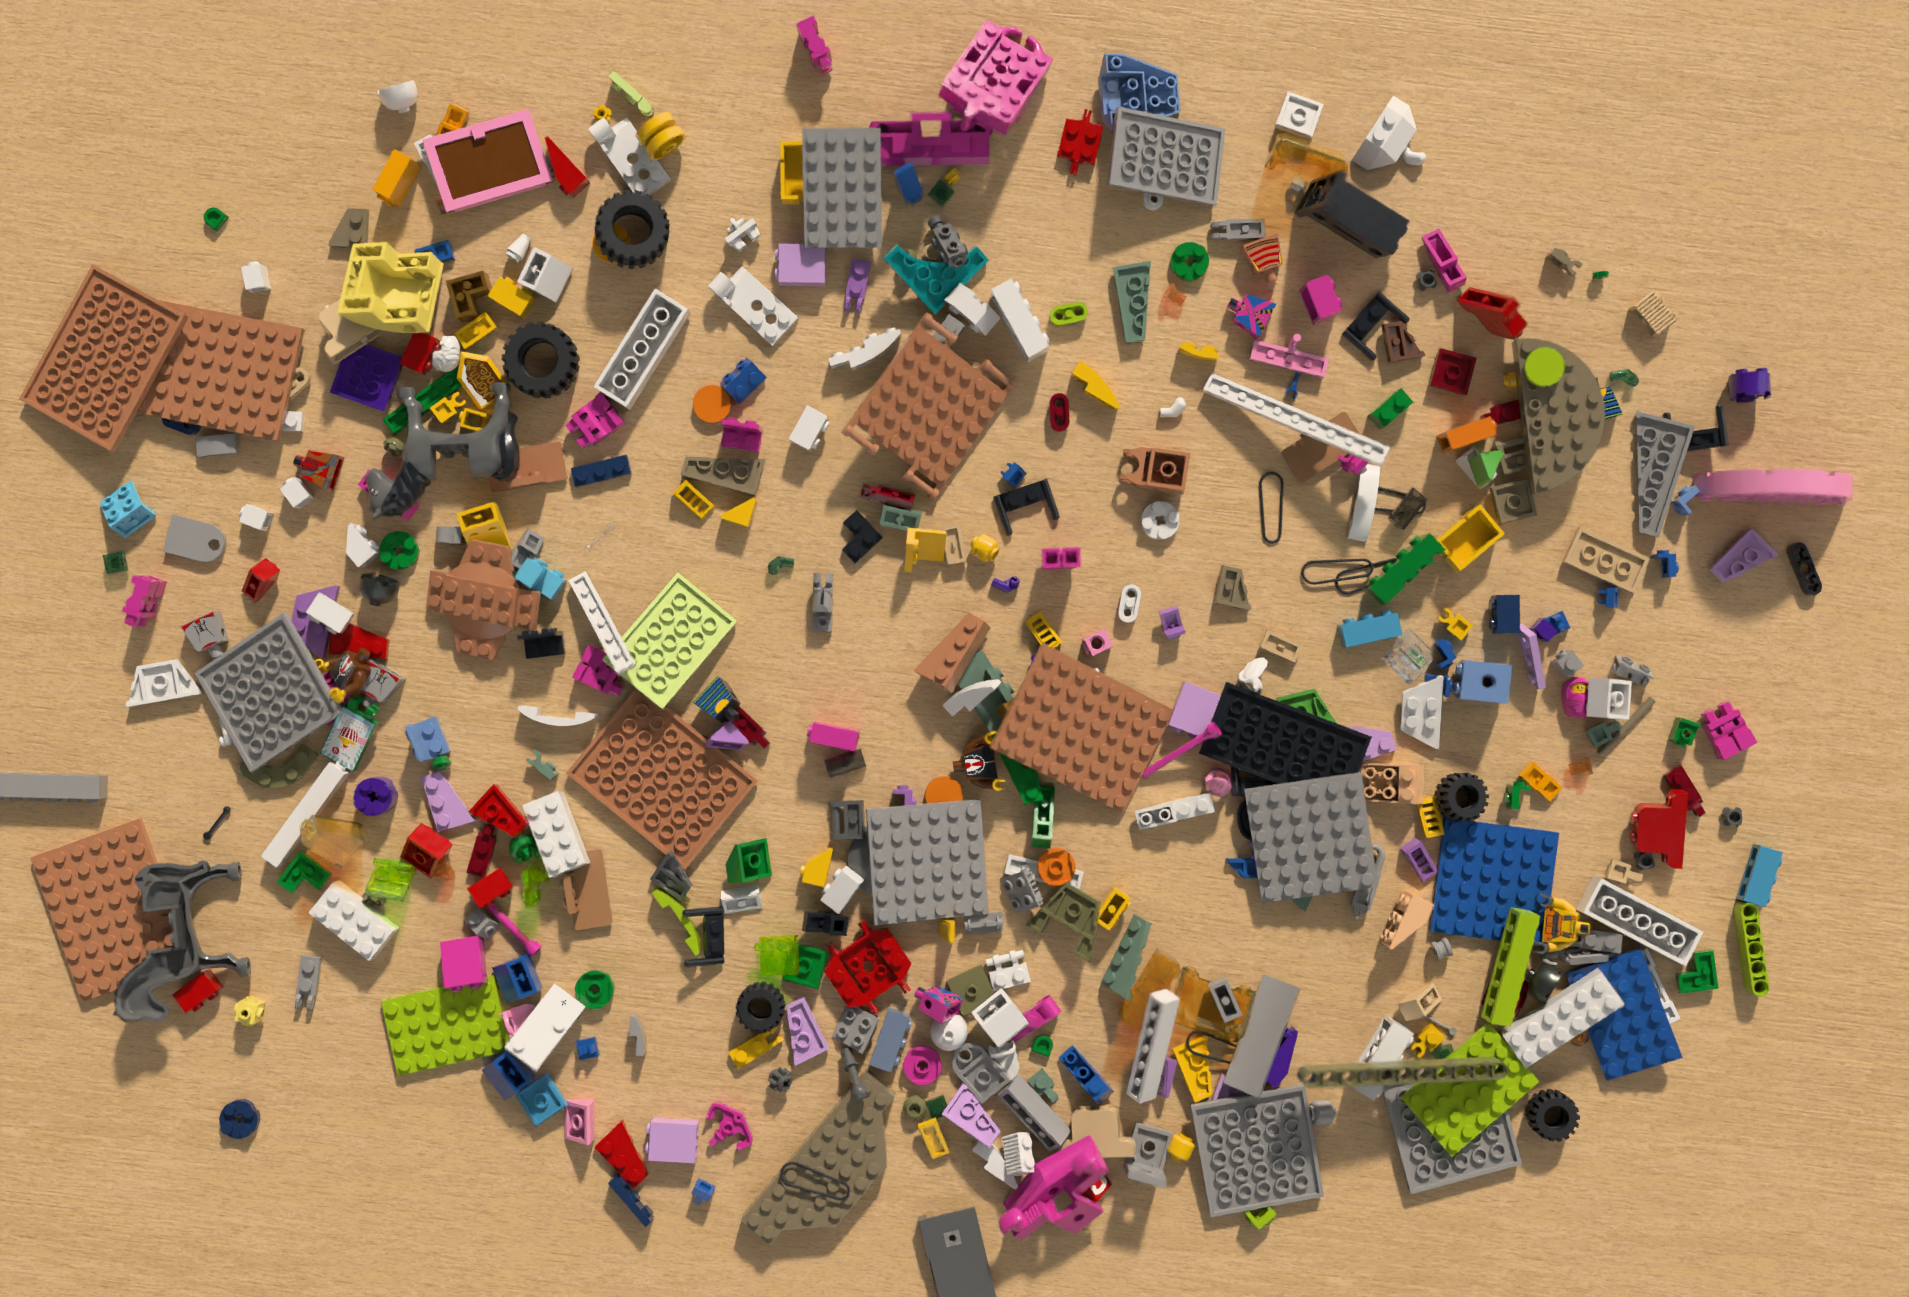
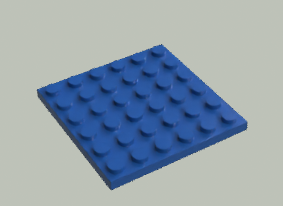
M1444 817V835H1441L1437 865L1438 873L1436 874L1432 903L1434 906L1431 911L1429 931L1501 941L1509 909L1512 907L1529 910L1540 916L1534 943L1542 942L1545 907L1539 905L1538 902L1543 903L1546 898L1539 895L1545 894L1549 898L1551 897L1559 832L1478 821H1456Z

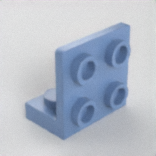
M437 716L405 726L406 738L412 742L414 747L412 749L413 755L419 762L431 760L451 752Z

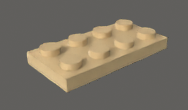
M1578 527L1562 562L1633 594L1650 558L1582 527Z

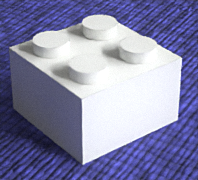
M1589 678L1587 687L1588 702L1586 705L1587 716L1629 720L1632 681Z

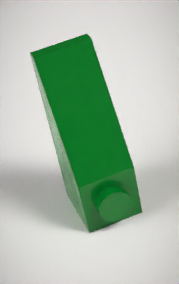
M1040 786L1043 801L1034 802L1031 847L1050 849L1053 833L1055 787Z

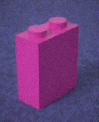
M817 721L808 726L807 737H810L809 742L852 751L857 749L860 730Z
M473 936L440 942L445 989L455 993L463 991L465 987L478 989L482 988V984H488L482 937Z

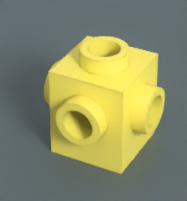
M246 997L239 1001L234 1008V1021L241 1022V1025L252 1026L261 1021L265 1013V1001H260L255 997Z

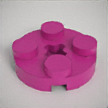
M920 1045L911 1048L904 1058V1073L914 1084L928 1085L941 1073V1058L938 1052L929 1046ZM921 1060L928 1064V1067H925L924 1070H920V1067L917 1066V1063H920Z

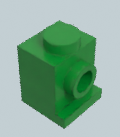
M1675 717L1668 739L1673 740L1674 745L1679 747L1692 746L1697 729L1700 728L1701 724L1685 718Z

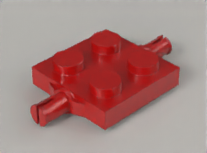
M1084 109L1082 120L1066 118L1058 150V158L1067 159L1072 162L1069 173L1073 174L1074 170V175H1077L1079 164L1095 165L1104 126L1089 122L1092 111H1088V109Z

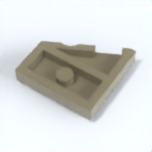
M348 208L328 246L352 248L353 244L368 243L369 210Z
M1221 565L1214 603L1251 610V604H1249L1246 594L1248 593L1247 588L1243 582L1242 569Z

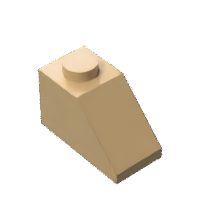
M1433 982L1406 995L1398 1003V1006L1406 1021L1425 1017L1442 998Z

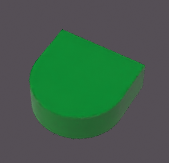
M215 207L207 209L204 213L205 223L217 232L229 218L224 212Z
M1045 1034L1037 1036L1031 1051L1049 1057L1053 1048L1052 1039Z

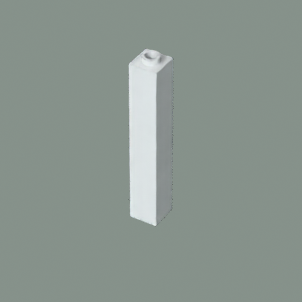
M338 761L327 764L261 855L262 858L276 868L284 865L350 774L346 770L347 767L340 765Z

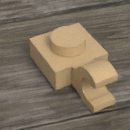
M1611 859L1605 877L1626 883L1628 878L1641 882L1643 875L1630 871L1632 865Z

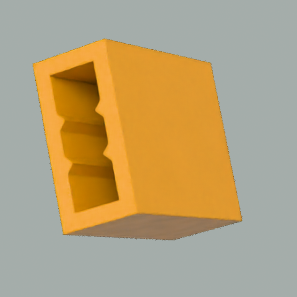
M394 149L372 190L377 194L376 197L390 207L395 205L400 208L422 167L409 156Z

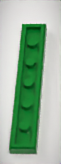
M459 364L455 369L446 372L416 394L415 399L423 407L421 417L430 411V407L444 397L448 398L463 387L457 379ZM405 404L382 419L393 435H397L408 427Z

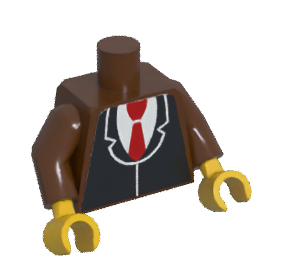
M360 648L357 653L345 651L342 655L329 659V662L326 663L321 659L315 660L321 674H324L331 667L329 672L338 688L330 690L329 695L335 702H342L345 695L359 696L371 673V668L366 661L370 656L368 650Z
M992 731L986 735L974 738L967 744L965 751H963L964 760L953 761L954 773L966 771L967 779H970V782L983 789L1003 791L1005 788L1000 787V782H1005V779H998L994 750L990 748L993 741L992 734L996 733V731Z

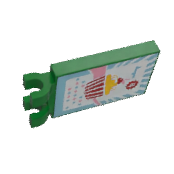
M360 696L351 697L348 704L342 705L343 713L336 717L320 751V754L334 762L338 761L340 765L347 767L352 772L357 769L379 723L374 720L380 709L375 704L367 707L365 713L357 710L363 700Z

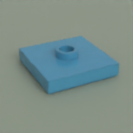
M548 1072L515 1094L536 1127L569 1105Z

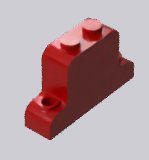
M1468 287L1457 300L1458 304L1465 311L1473 313L1493 335L1515 340L1523 334V330L1528 325L1517 311L1520 304L1515 297Z
M1672 789L1666 795L1665 803H1639L1635 806L1634 812L1631 813L1633 831H1630L1629 834L1630 842L1641 852L1661 853L1662 862H1665L1674 869H1683L1688 793L1683 789Z

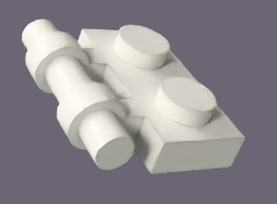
M1013 950L1009 951V954L1001 956L997 954L993 955V958L986 959L987 967L993 965L996 967V970L989 971L994 991L1031 982L1026 962L1018 964L1017 959L1024 958L1023 950L1017 952ZM1012 961V966L1001 967V963Z

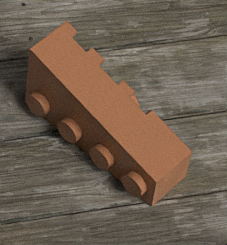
M968 613L914 671L921 677L952 693L991 627L982 619Z

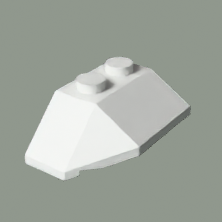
M1393 96L1351 161L1367 171L1396 163L1417 131L1410 106Z

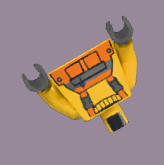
M1545 894L1539 895L1546 898L1545 902H1538L1539 905L1545 907L1542 942L1534 943V945H1541V950L1534 951L1535 953L1544 954L1545 952L1561 951L1572 946L1573 942L1578 940L1579 933L1589 935L1590 923L1580 922V913L1576 912L1575 907L1565 899L1549 898Z

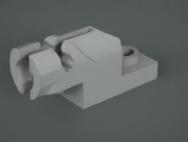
M814 573L813 631L832 632L833 574L826 573V585L822 586L821 574Z

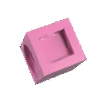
M1105 629L1084 638V643L1082 644L1085 653H1090L1091 656L1113 646ZM1094 638L1101 640V646L1098 649H1094L1091 646V641Z

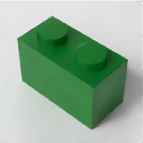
M1400 388L1367 416L1381 430L1414 402Z

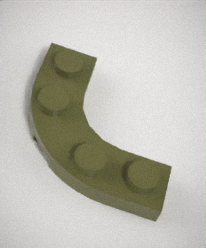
M300 744L290 761L283 767L271 768L264 765L258 770L250 772L243 761L237 772L263 787H285L299 781L308 772L319 754L304 744Z

